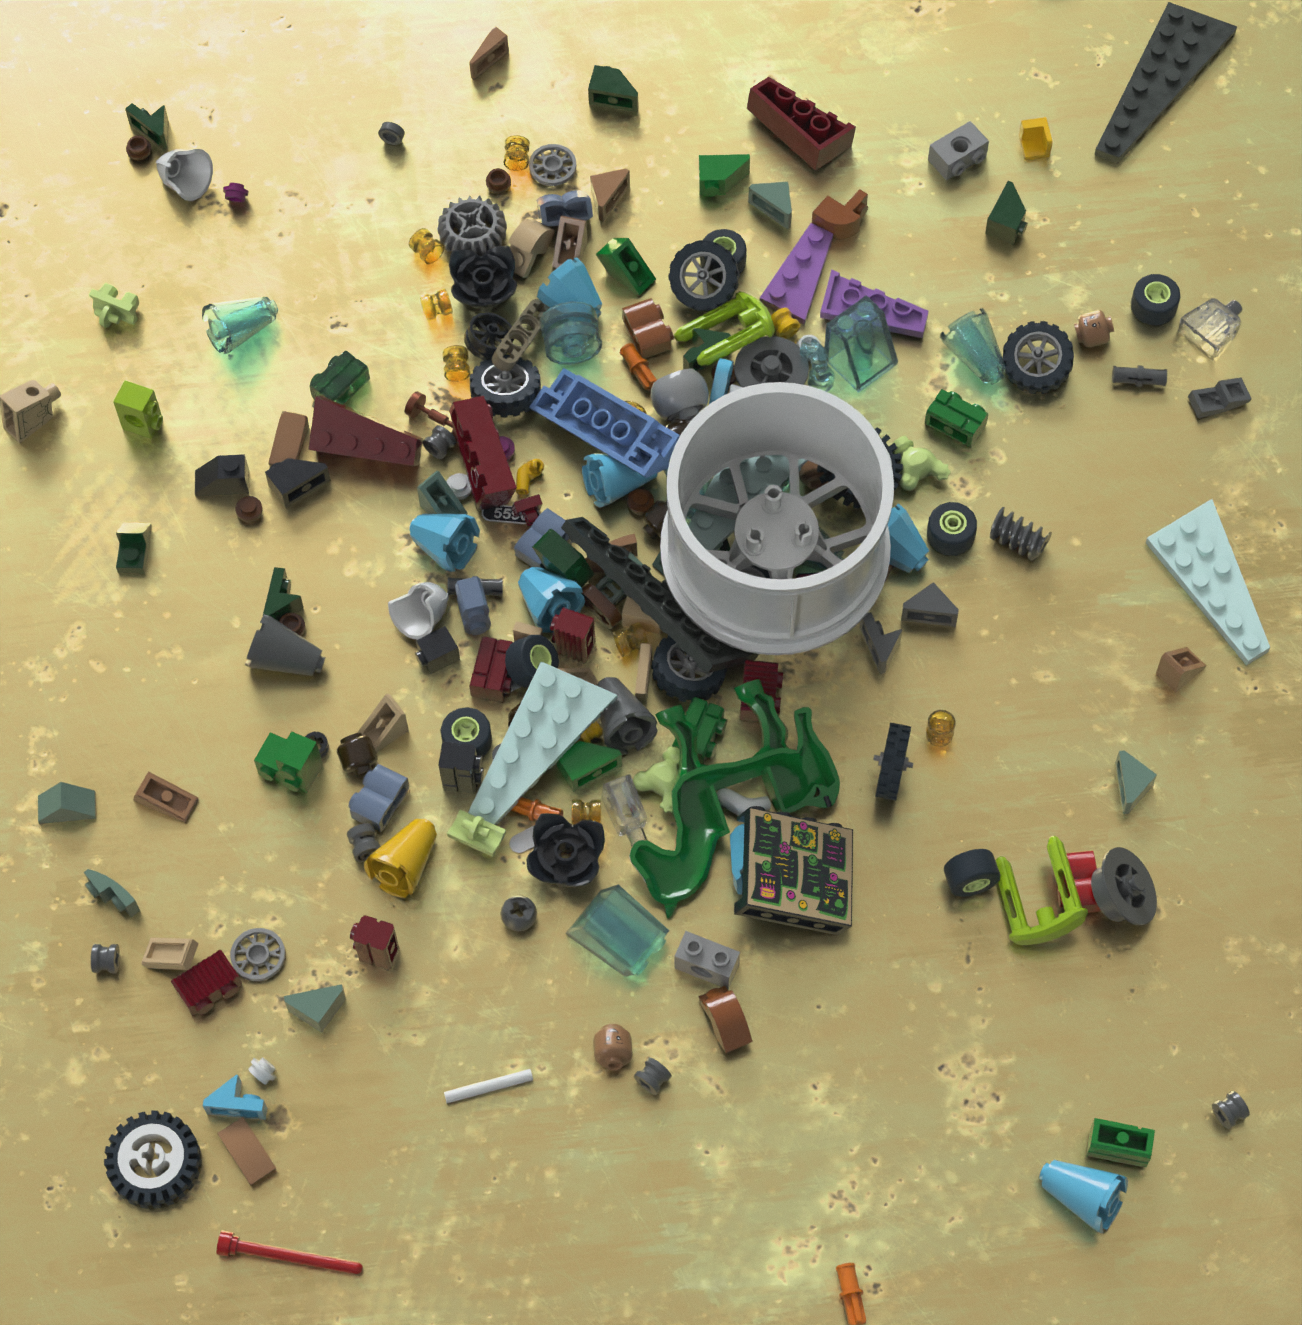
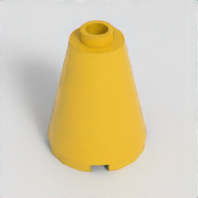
M414 819L368 856L364 862V869L371 880L375 877L381 882L379 888L392 896L406 898L408 894L411 896L416 890L436 840L435 826L427 819Z

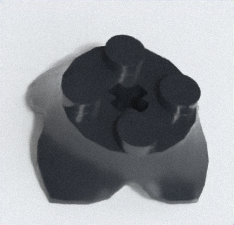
M509 246L493 247L483 256H479L473 250L468 249L452 251L449 270L454 285L451 286V293L457 301L474 308H479L482 312H489L493 307L509 299L516 292L517 283L513 280L515 259Z
M540 814L533 828L534 850L528 854L526 859L528 872L542 882L556 884L561 888L579 887L591 883L599 872L598 859L605 844L603 825L593 820H581L576 824H570L563 816L558 814ZM564 851L567 854L572 852L569 858H562L561 853Z

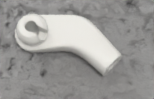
M722 788L716 793L721 807L738 816L752 806L763 807L766 811L771 808L768 796L747 798L728 788Z

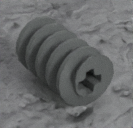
M1002 507L992 523L990 538L996 540L1000 536L999 543L1001 545H1006L1009 542V549L1012 551L1019 546L1020 555L1023 556L1029 551L1028 559L1031 561L1036 559L1047 546L1052 532L1050 531L1043 537V527L1040 526L1034 532L1032 531V521L1023 526L1024 517L1021 516L1015 522L1013 521L1014 512L1011 511L1007 516H1004L1005 507Z

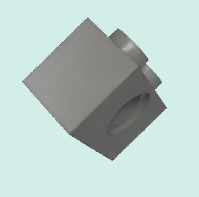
M969 121L930 144L928 161L945 180H948L953 176H959L971 165L981 163L987 156L989 141Z
M685 931L674 956L675 969L715 985L726 986L728 990L740 963L739 951Z

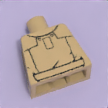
M30 380L0 395L3 428L19 443L23 442L52 419V402L61 397L59 388L54 383L43 388L36 380Z

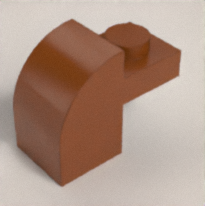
M859 189L845 206L827 196L812 212V224L833 233V239H847L856 235L860 231V221L868 210V194Z
M722 986L720 988H713L707 993L698 996L702 1008L711 1020L716 1039L725 1053L753 1042L742 1008L732 990L729 991L726 986Z

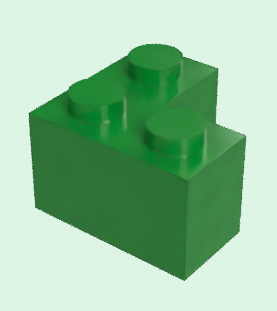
M291 731L287 739L270 732L254 759L258 774L269 781L276 779L282 782L286 788L295 792L301 790L308 793L323 766L317 742Z

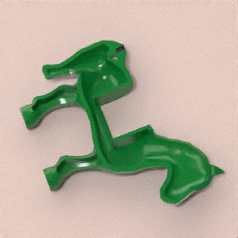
M760 679L734 688L738 700L749 706L757 716L761 727L762 743L760 750L751 758L712 765L700 764L697 756L698 730L694 724L686 720L682 705L674 706L655 714L659 724L669 729L674 735L680 750L678 774L671 792L672 815L677 829L675 851L665 850L648 840H638L631 848L629 858L631 864L645 881L651 896L659 903L664 904L667 918L673 915L680 900L694 894L705 881L712 864V856L718 839L730 833L716 794L717 790L761 776L775 809L778 812L788 813L799 810L804 806L831 807L839 794L840 779L829 751L813 730L811 709L809 707H802L794 711L798 746L797 750L790 749L786 745L788 728L775 711L774 698L764 693ZM817 789L820 795L817 797H813Z

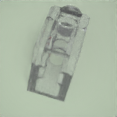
M1212 298L1183 315L1177 332L1215 362L1238 333L1241 319L1238 315L1242 312V306L1236 300H1231L1224 305L1216 298Z
M628 774L603 784L601 798L618 836L627 834L631 846L638 840H647L643 827L646 825L647 816L631 775Z

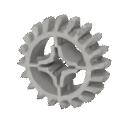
M469 194L467 200L459 197L458 203L450 201L449 208H443L442 215L438 218L437 232L439 240L447 252L468 249L483 256L489 249L501 246L502 240H505L507 229L505 215L503 211H500L497 203L492 204L490 198L483 201L479 195L477 199H472ZM485 220L492 225L491 228L486 227ZM454 227L460 232L459 235L453 232Z

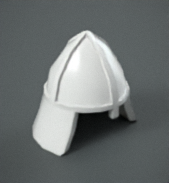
M176 149L167 152L156 160L158 174L163 183L176 191L184 200L194 201L200 198L207 191L212 181L213 162L210 155L203 149Z
M431 582L413 585L408 594L388 602L389 614L393 624L401 633L412 639L418 640L430 634L446 611L449 595L439 585Z

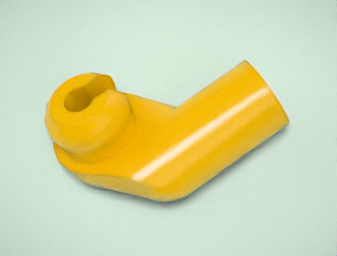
M530 460L517 470L516 493L518 495L529 494L530 481L538 477L544 470L542 460Z

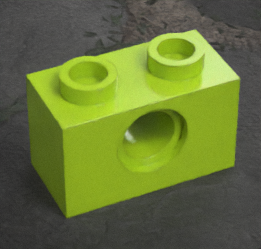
M124 380L113 401L122 429L151 439L155 431H158L163 423V416L153 389Z

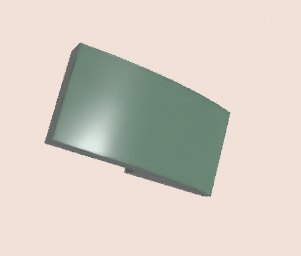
M87 869L84 872L88 880L85 886L94 898L100 896L104 903L111 900L120 912L125 910L130 917H133L140 911L136 900L117 882L97 871Z

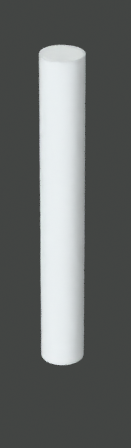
M527 1069L446 1091L444 1095L448 1104L533 1080L531 1070Z

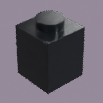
M446 626L416 640L418 650L415 652L416 659L421 667H427L430 674L460 660L458 646Z

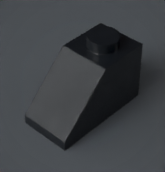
M245 454L218 455L195 470V496L249 494V467Z
M287 458L282 462L273 464L269 470L265 471L269 487L285 508L331 481L327 465L319 462Z

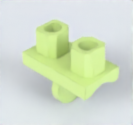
M105 283L99 291L92 289L88 294L93 299L94 315L99 317V324L107 328L112 322L119 324L120 320L135 325L138 320L136 310L140 302L137 295L126 292L121 300L117 299V288L108 283Z
M459 810L453 825L447 832V837L494 857L506 835L505 829L485 821L481 816H474L462 810Z

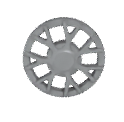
M560 144L543 145L537 148L529 159V170L532 177L544 185L557 186L564 184L576 172L575 155L569 148ZM550 150L551 154L545 157L543 152ZM560 151L566 153L563 158L558 156ZM538 159L543 161V165L535 164L534 160ZM572 162L573 165L564 167L563 163ZM540 170H544L545 173L540 176L536 173ZM561 171H563V172H565L567 175L564 176V177H561V176L559 175V173H560ZM549 175H555V180L547 178Z
M254 928L242 933L234 941L230 952L231 963L235 971L241 977L250 981H263L273 977L282 968L286 955L281 938L273 931L265 928ZM257 934L266 935L264 943L257 942ZM246 938L252 943L247 949L240 944ZM277 941L280 947L269 952L268 946ZM236 954H246L247 959L236 962L235 956ZM271 956L279 958L277 965L268 962ZM248 964L254 966L250 974L243 971ZM266 965L268 972L259 975L258 967Z

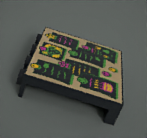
M760 806L749 807L737 817V821L744 822L742 898L734 903V915L834 935H840L852 927L853 829L844 828L839 823L826 824L817 822L815 818L793 817L788 812H770Z

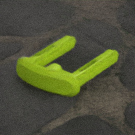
M739 291L731 301L679 327L674 334V338L678 342H686L692 339V329L709 330L738 314L739 321L745 329L703 350L697 357L699 365H710L765 335L773 336L775 332L774 324L765 305L756 297Z
M1052 836L1048 839L1047 850L1065 912L1058 914L1059 917L1055 918L1052 907L1040 908L1036 911L1039 922L1037 926H1028L1011 863L1003 856L996 859L1001 875L998 884L1012 931L1009 939L1016 944L1033 945L1057 939L1079 927L1088 915V910L1082 908L1064 844L1057 836ZM1064 875H1065L1066 882H1067V885H1068V889H1069V892H1070V897H1069V895H1068V891H1067V888H1066V885H1065V881H1064V877H1063ZM1011 896H1012V899H1013V903H1014V906H1015V910H1016L1017 917H1016V915H1015V911H1014L1013 904H1012V901H1011Z

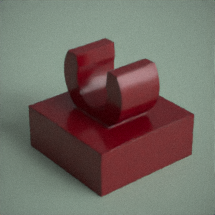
M537 494L513 502L512 511L515 518L524 515L527 527L532 526L538 518L536 511L541 510L543 505L540 495Z

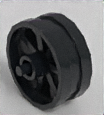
M489 312L479 313L472 318L464 334V343L474 356L488 361L497 349L495 345L499 346L502 341L501 339H504L512 326L505 318Z

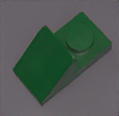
M133 103L125 108L129 124L165 151L168 148L169 125L165 105H162L152 115L146 109H140Z
M692 329V341L696 347L690 348L683 355V370L694 369L698 372L707 367L708 365H699L697 357L703 350L731 335L712 330Z
M124 522L117 530L119 550L116 569L118 573L145 574L152 528L151 523Z
M274 567L263 615L271 616L277 621L287 613L296 614L304 608L301 596L290 594L291 580L287 578L285 568Z

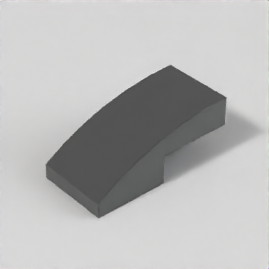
M1242 377L1221 380L1217 382L1215 387L1192 390L1188 395L1197 418L1229 411L1249 403L1252 399Z

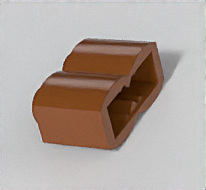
M650 298L622 308V319L625 327L643 359L671 350V341L674 340L671 327L669 325L665 326L662 321L664 315L659 304L655 305Z

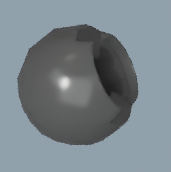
M522 895L511 896L504 902L501 908V920L511 930L517 932L526 931L536 920V906L528 897ZM519 909L523 916L518 917L517 914H514V911Z

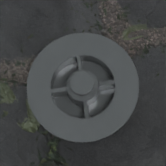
M766 336L744 346L739 351L735 360L734 372L738 384L743 388L774 382L804 385L808 377L809 365L805 353L798 345L782 337Z
M1116 847L1109 850L1103 858L1102 866L1093 872L1091 878L1092 892L1098 907L1105 916L1115 922L1127 920L1134 925L1149 923L1156 913L1157 896L1148 870L1142 861L1128 849Z

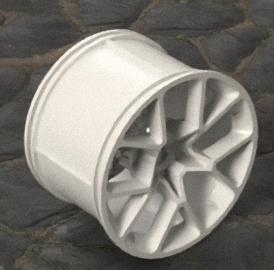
M784 382L762 383L737 389L710 403L690 421L680 435L669 462L667 471L668 510L661 531L660 550L661 563L668 587L677 604L695 625L716 640L746 652L765 655H789L807 652L835 641L849 632L867 615L883 589L889 568L891 548L888 522L894 496L893 470L886 448L878 433L860 412L837 396L811 386ZM765 455H783L789 460L790 493L782 492V489L777 485H770L765 489V493L748 500L740 463L752 457L760 456V458H765ZM805 459L822 466L835 475V479L809 494L801 496L799 492L798 460ZM729 467L738 504L700 495V489L713 476ZM849 488L864 512L866 524L862 528L824 540L819 531L815 513L811 508ZM689 508L735 520V539L730 551L706 550L701 545L685 520ZM861 544L843 561L833 554L834 552ZM806 560L821 562L829 568L817 574L792 579L794 568ZM755 565L768 570L771 579L749 575L740 571Z

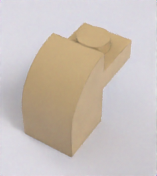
M525 219L517 226L508 241L511 244L510 249L515 259L514 273L522 277H528L537 254L546 253L555 232L554 229L543 225L535 219Z

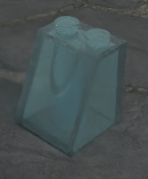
M867 295L827 323L825 334L824 359L858 393L898 364L885 313Z
M617 884L600 890L566 934L624 977L634 974L639 975L649 964L647 958L652 952L657 953L666 943L664 937L670 930Z

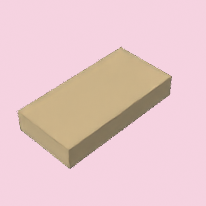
M641 643L635 697L645 706L647 704L652 663L651 644Z
M150 938L141 964L146 968L189 970L199 943L193 939Z

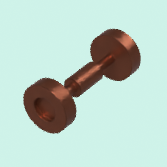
M419 391L414 392L406 403L405 414L411 418L417 417L421 411L428 414L429 419L442 426L448 425L453 428L451 433L455 437L456 443H458L453 423L449 420V417L433 408L430 410L424 407L426 395Z

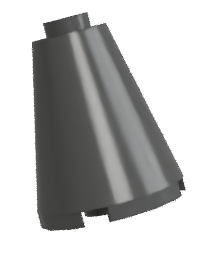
M264 614L260 621L262 623L261 629L256 630L245 666L313 676L315 671L320 673L326 657L321 656L323 650L273 617Z
M606 677L600 680L597 684L598 687L618 695L614 703L610 704L600 714L605 745L608 748L619 750L622 755L629 754L627 750L636 747L637 751L643 749L657 735L656 718L618 678Z

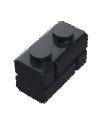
M444 742L442 744L438 766L444 791L457 792L461 790L462 793L474 794L477 790V784H482L484 768H482V756H477L476 748L471 744L461 743L460 746L452 742Z

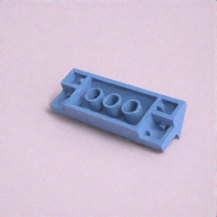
M565 368L562 369L550 388L542 387L529 407L646 478L669 467V460L680 437L679 434L661 425L654 418Z

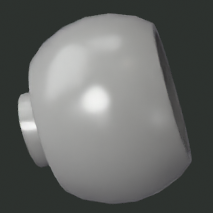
M684 369L668 374L655 381L651 388L652 405L656 413L666 421H673L674 419L691 421L708 403L709 391L707 383L699 372L694 369Z

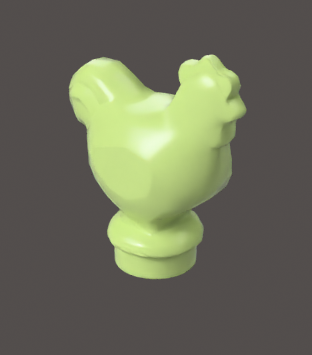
M901 436L893 442L897 446V449L892 452L893 455L900 453L902 458L900 464H903V470L900 472L902 478L899 481L902 489L907 491L914 490L919 480L927 476L937 477L939 481L948 479V476L951 474L948 464H943L941 460H937L930 450L914 448L913 441L909 440L906 436Z
M670 746L662 755L664 761L653 764L646 771L636 773L633 778L635 789L639 791H654L663 797L660 808L665 813H672L671 792L677 778L680 762L679 748Z

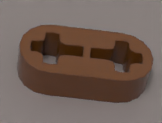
M588 583L582 588L583 593L581 594L585 598L584 605L607 628L612 629L622 621V616L618 609L593 584Z

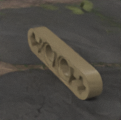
M534 299L528 304L494 352L492 362L495 367L502 371H510L514 368L546 323L551 313L550 307L545 305L540 299ZM536 311L540 313L537 318L533 316ZM521 324L531 326L533 331L524 329ZM510 339L520 341L522 346L514 345ZM506 352L511 354L507 359L503 358Z

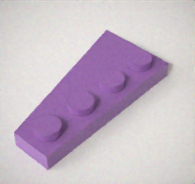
M810 223L760 296L759 301L774 311L784 307L788 308L792 313V318L797 319L800 324L805 326L814 293L831 247L833 233Z
M831 269L820 318L923 338L929 311L900 298L896 300L885 295L884 291L877 288L875 290L862 286L860 281L853 278L848 280L841 277L839 272Z

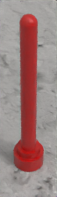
M222 1230L217 1243L216 1254L230 1257L231 1254L236 1255L239 1252L356 1275L360 1274L363 1270V1266L359 1262L242 1241L240 1237L235 1236L234 1232Z

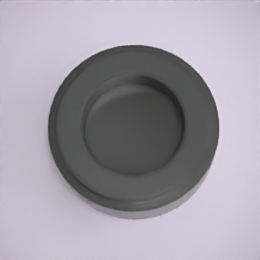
M387 121L381 124L378 135L384 142L398 145L402 142L405 131L400 125Z

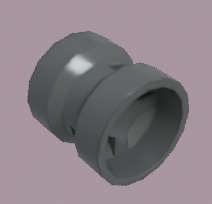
M360 824L347 832L349 843L354 846L352 853L357 862H365L369 855L381 847L380 843L375 840L376 831L373 824Z

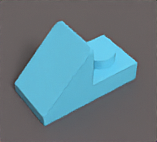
M239 1075L232 1077L205 1098L202 1105L207 1115L266 1120L268 1108L264 1100L257 1095L245 1094L243 1098L240 1097L242 1082Z

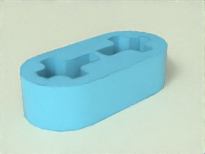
M719 359L709 404L728 394L733 361Z

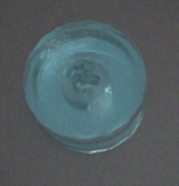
M565 302L549 308L542 314L540 328L544 338L546 357L550 361L563 365L578 364L592 359L602 349V338L598 329L597 314L591 305L584 302Z

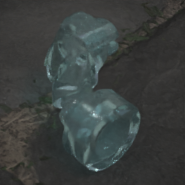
M812 338L811 344L807 342L801 343L799 354L802 357H808L811 361L812 368L808 374V385L827 392L834 385L835 374L828 367L826 359H829L825 348L817 339Z

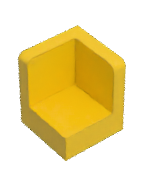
M1047 118L1021 120L1019 139L1025 160L1050 157L1053 141Z

